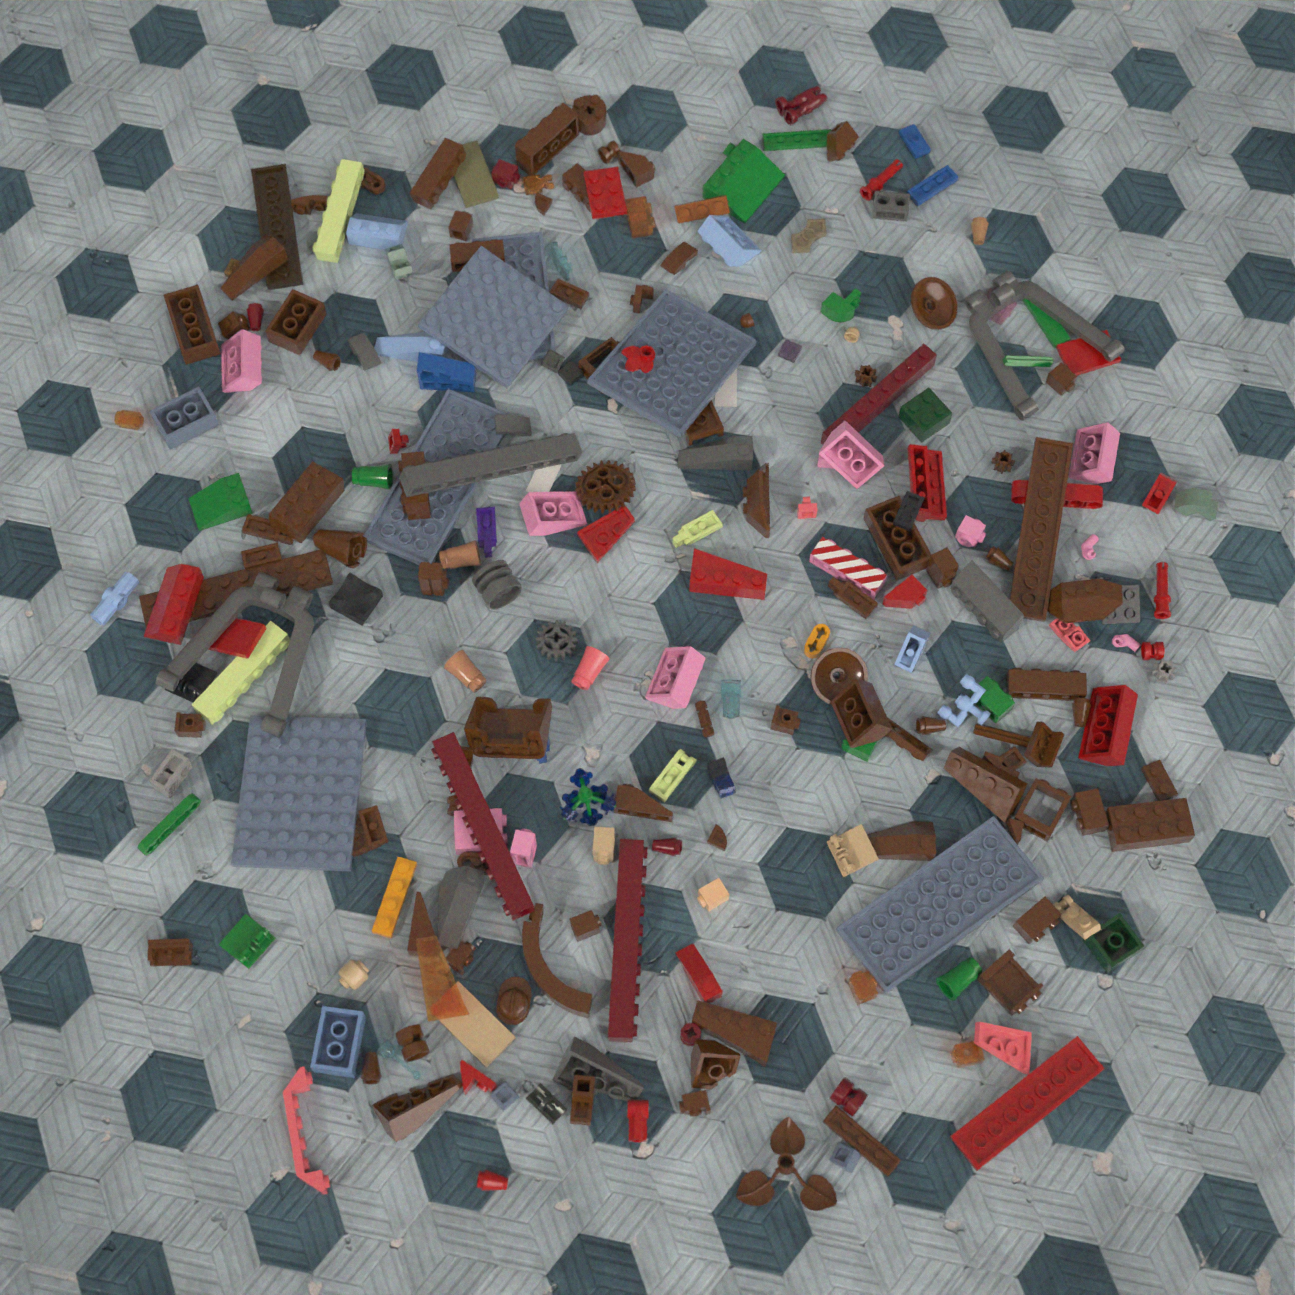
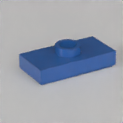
M915 124L899 130V135L915 159L931 152L929 145Z

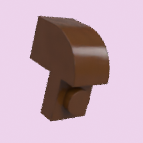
M574 1075L570 1124L591 1126L595 1077Z

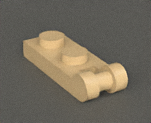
M1069 895L1064 896L1059 903H1053L1062 914L1060 919L1084 940L1101 930L1100 923L1077 905Z

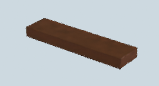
M837 1105L823 1120V1123L852 1148L856 1149L861 1156L887 1178L901 1162L895 1154Z

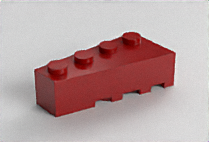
M694 548L689 592L759 600L765 599L767 573Z

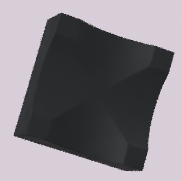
M349 572L341 588L330 599L329 605L331 609L363 626L383 597L381 589L362 581Z

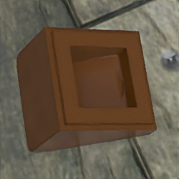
M1009 818L1006 826L1011 838L1018 845L1021 840L1024 823L1023 821Z

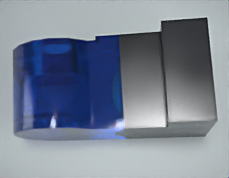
M724 757L707 763V771L721 799L736 793Z

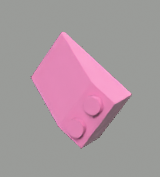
M576 491L528 492L519 503L529 536H545L587 524Z

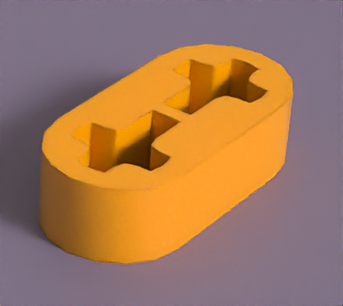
M817 624L813 628L804 646V653L808 658H817L821 654L830 635V629L827 625ZM823 630L824 635H821L820 639H818V632ZM816 643V650L810 652V648Z

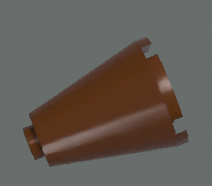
M320 529L313 536L315 547L348 568L359 566L360 562L358 561L360 557L364 558L367 550V538L360 531Z

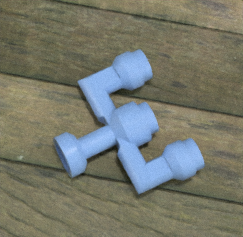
M966 674L960 681V684L965 689H971L975 693L971 698L963 694L957 698L955 704L961 710L958 716L946 705H943L937 714L942 719L948 720L956 727H959L969 711L978 718L977 722L982 726L991 713L987 710L982 712L973 704L978 702L986 689L976 683L971 675Z

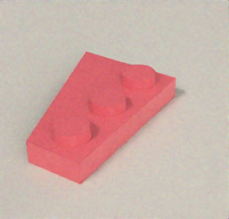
M975 1022L974 1044L1023 1074H1029L1032 1032L984 1022Z

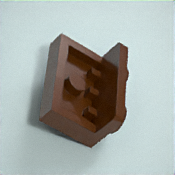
M1036 722L1024 756L1036 767H1053L1064 738V733L1052 731L1044 722Z

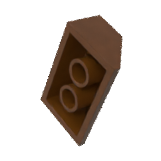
M856 678L830 701L851 748L879 741L892 730V726L873 684Z

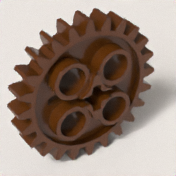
M600 460V465L594 462L592 468L586 466L587 472L581 471L582 476L577 477L578 482L575 483V490L578 500L581 501L582 506L587 505V510L593 507L594 513L598 509H601L603 514L605 510L611 513L613 508L618 511V506L624 508V502L630 503V497H634V491H636L633 472L630 473L629 467L624 468L623 463L618 466L617 461L611 464L610 460H608L604 464Z

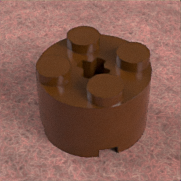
M596 94L585 95L574 100L572 109L578 113L579 132L589 136L600 133L607 123V109L604 101Z

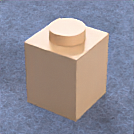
M717 878L698 889L697 900L701 907H706L709 912L729 900L730 894L720 878Z

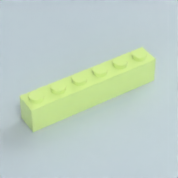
M341 159L340 165L336 168V179L333 180L331 185V196L327 198V209L322 215V226L318 228V239L313 245V252H315L317 260L334 263L339 261L349 220L352 217L365 172L362 162Z
M272 621L266 625L267 629L250 657L246 659L237 656L191 704L195 712L201 714L211 725L219 721L223 717L224 712L237 702V698L242 693L248 691L250 684L255 679L261 677L263 670L275 662L276 656L288 648L290 642L288 634Z

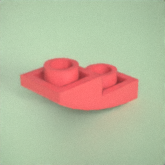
M1055 619L1049 624L1055 634L1074 652L1090 642L1080 626L1076 627L1073 623H1063L1059 619Z

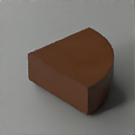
M537 192L535 206L542 215H545L553 201L551 198Z
M716 824L707 843L725 851L727 838L723 829Z

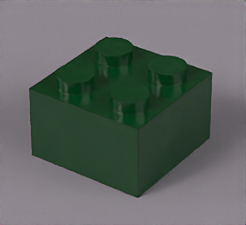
M928 387L900 407L898 417L922 443L950 424L952 412Z
M1121 913L1100 925L1101 930L1087 939H1083L1106 973L1120 966L1145 947Z

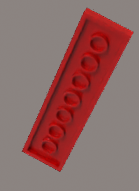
M1076 1036L951 1135L950 1138L974 1169L978 1171L1105 1068L1081 1039Z

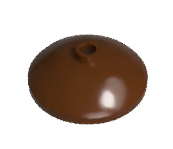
M926 277L918 281L912 290L911 306L921 324L932 330H942L953 323L957 315V300L953 290L945 281L937 277Z
M841 647L823 652L815 660L810 674L814 692L821 700L828 704H831L830 701L856 678L868 681V671L863 659L856 652ZM834 672L839 673L837 678L833 677Z

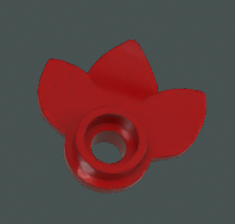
M644 345L641 348L629 346L621 351L628 358L625 364L626 370L634 372L641 369L642 372L648 373L653 369L655 351L651 346Z

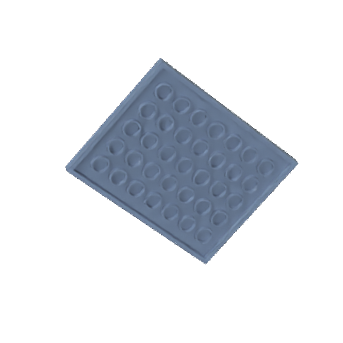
M665 289L588 378L587 384L681 438L754 348L757 340ZM644 345H648L654 349V366L650 372L644 373L641 369L632 372L625 369L628 358L621 353L624 348L629 346L641 348Z
M250 715L231 860L232 867L351 871L367 727L366 719L287 717L286 728L282 736L277 737L261 730L265 716Z

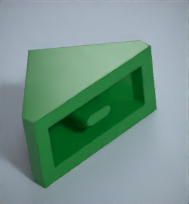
M847 739L842 742L841 748L843 751L868 762L878 741L851 748Z

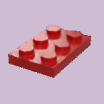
M618 166L584 171L592 219L627 214Z

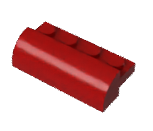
M909 444L907 452L910 492L925 497L916 521L925 522L926 519L945 521L947 512L942 451L928 450L927 446Z

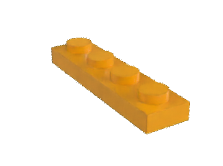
M397 857L372 928V933L392 938L417 867V862Z

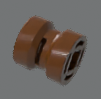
M614 140L610 141L607 146L597 149L598 155L604 164H608L613 158H618V152L621 151Z

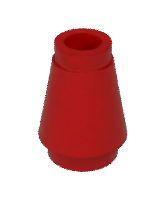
M486 1169L485 1171L479 1170L476 1188H481V1191L507 1189L508 1177Z

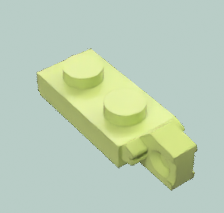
M711 510L682 526L678 531V535L672 537V543L675 548L684 544L686 546L693 544L721 529L723 524L715 512Z

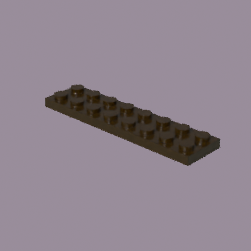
M286 164L253 168L251 173L260 239L264 236L274 237L285 248L288 258L286 262L266 276L268 290L303 285Z

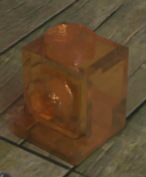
M974 1041L954 1045L953 1051H951L952 1061L957 1064V1068L982 1064L985 1060L982 1048L974 1044ZM964 1050H969L971 1056H966Z

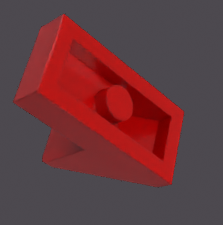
M1160 473L1142 506L1159 514L1178 481Z
M464 1060L460 1061L465 1095H467L475 1082L477 1083L476 1087L484 1093L487 1090L492 1093L497 1088L496 1082Z

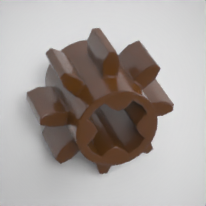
M860 365V371L855 370V383H859L862 388L866 386L871 387L872 382H876V369H872L870 365Z
M1006 450L1000 453L996 452L995 458H992L991 461L992 464H995L994 471L997 470L1001 474L1006 471L1011 472L1012 466L1015 464V460H1011L1013 454L1006 452Z

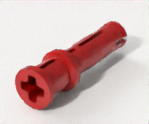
M895 159L877 177L871 178L866 186H862L859 189L861 196L865 200H871L875 191H881L883 185L903 168L902 163L896 166L900 160Z
M1163 562L1156 564L1157 594L1154 597V603H1156L1154 617L1157 619L1171 617V611L1169 610L1171 597L1168 595V563L1164 562V567H1162Z

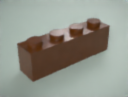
M444 138L410 191L413 202L428 209H432L434 204H437L443 190H446L450 179L455 176L457 168L466 158V152L462 144Z
M1012 668L1008 670L1006 675V692L1012 698L1074 701V698H1085L1087 695L1086 673H1081L1077 670L1061 672L1058 669L1042 671L1037 668L1031 670Z

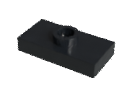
M907 491L893 525L911 531L925 497Z

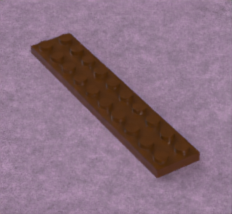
M1036 437L1034 442L1009 599L1024 614L1023 618L1045 622L1073 443Z
M316 550L285 558L281 561L204 579L189 622L212 616L236 589L245 586L252 587L259 572L278 578L279 584L276 590L284 593L286 597L290 595L294 586L310 591L333 585L326 553ZM159 591L139 596L146 627Z

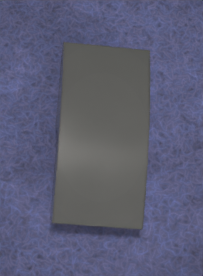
M365 333L347 339L364 371L382 363Z
M495 415L496 435L513 434V437L532 435L529 417Z

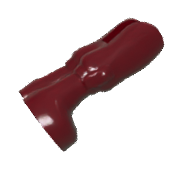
M815 86L796 95L790 101L780 96L776 98L775 104L780 116H784L785 122L789 125H794L797 123L798 118L802 115L810 114L813 110L824 104L828 98L826 94L821 93L819 86Z

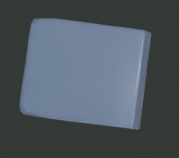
M839 1142L829 1161L852 1173L861 1154L856 1149Z

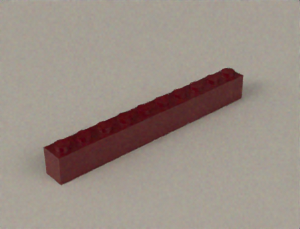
M452 732L433 740L434 748L431 749L435 760L439 759L441 763L439 769L442 776H447L449 780L446 783L451 794L455 793L457 798L454 800L458 811L462 810L465 815L462 817L466 828L470 827L473 833L470 834L474 846L478 845L480 848L478 852L479 858L482 863L486 862L489 868L486 869V873L490 881H495L496 887H494L498 899L502 897L505 903L502 905L506 917L510 915L512 921L534 912L533 902L455 733Z
M620 839L608 1041L633 1043V1037H637L638 1024H634V1016H638L639 1004H635V996L640 994V984H636V977L641 976V964H637L638 956H642V944L638 943L639 936H643V924H640V917H644L645 906L641 904V897H645L646 885H642V878H646L647 866H643V859H647L648 847H644V840Z

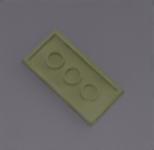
M477 140L462 144L466 152V158L459 165L453 177L465 208L499 199L498 192Z

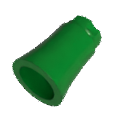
M392 465L353 467L352 483L354 485L390 490L393 484Z
M969 957L947 973L937 977L936 983L947 998L955 1001L983 971L979 963L974 958Z

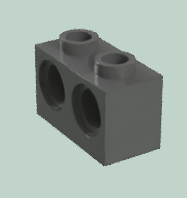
M875 191L872 219L907 222L910 194Z

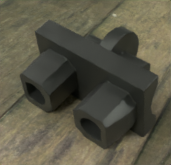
M541 1083L526 1097V1100L552 1125L567 1111V1108Z

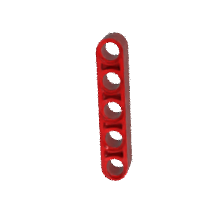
M1015 480L1012 482L1011 501L1013 503L1025 504L1028 480ZM1067 483L1063 507L1099 509L1103 506V488L1101 486Z

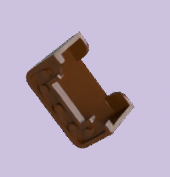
M476 697L464 727L468 745L473 748V755L487 758H543L547 750L552 714L551 699H536L533 703V710L498 709L496 702L492 698Z

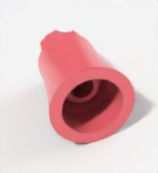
M586 646L584 655L571 682L582 690H588L610 658L600 650Z

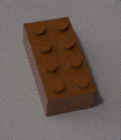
M565 103L555 107L552 113L544 117L535 128H531L526 136L516 142L517 166L531 177L539 172L579 136L578 113Z
M199 285L163 294L185 364L220 355L219 346Z
M312 461L268 514L270 526L302 544L345 491L343 478Z
M900 496L866 508L863 518L896 581L927 569L931 556L915 523L911 531L893 525L902 503Z
M1187 798L1108 807L1105 812L1109 823L1107 832L1112 852L1189 843L1195 836Z

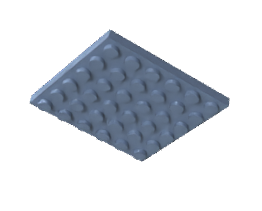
M480 246L419 322L418 327L508 389L569 310V306Z

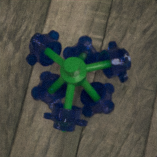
M578 768L569 779L580 790L579 792L573 790L570 794L565 793L562 795V800L565 801L566 806H560L562 810L561 815L564 820L569 822L573 820L577 823L575 818L579 813L575 809L582 808L586 804L587 809L583 811V817L579 821L581 824L585 823L588 826H595L598 820L603 818V815L601 813L598 814L597 809L591 808L590 802L594 805L601 803L600 809L604 810L605 815H607L609 811H613L616 807V800L613 798L614 793L611 796L607 795L608 786L606 784L601 786L592 785L591 788H588L587 786L593 774L592 772H586L583 768Z

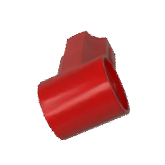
M628 1100L627 1118L629 1119L630 1142L647 1141L649 1100Z

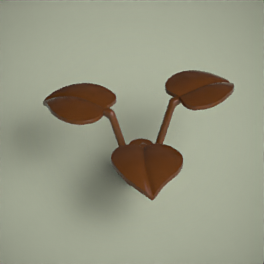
M786 1117L776 1126L770 1138L772 1151L780 1155L777 1160L778 1168L775 1169L770 1180L761 1171L748 1172L742 1178L736 1193V1198L744 1204L750 1206L765 1205L774 1197L775 1192L770 1184L773 1183L778 1173L783 1175L794 1173L801 1185L805 1187L800 1192V1199L807 1209L821 1211L834 1207L837 1204L835 1190L826 1178L812 1175L806 1184L797 1172L792 1155H797L804 1149L805 1136L790 1117Z

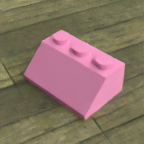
M242 329L221 344L222 392L251 391L262 383L261 336Z
M846 421L831 432L819 451V455L856 489L884 467L883 456Z
M1108 422L1077 429L1069 478L1093 484L1112 481L1120 432Z
M691 646L665 648L645 698L672 709L686 708L706 658Z

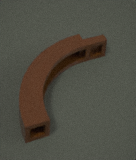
M535 903V911L529 914V921L532 922L523 921L522 928L523 952L531 977L542 993L558 1007L577 1016L589 1018L593 999L592 994L578 991L564 984L551 972L543 959L539 945V936L544 905Z

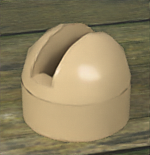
M849 327L844 334V338L851 343L857 342L860 335L859 330L856 327Z

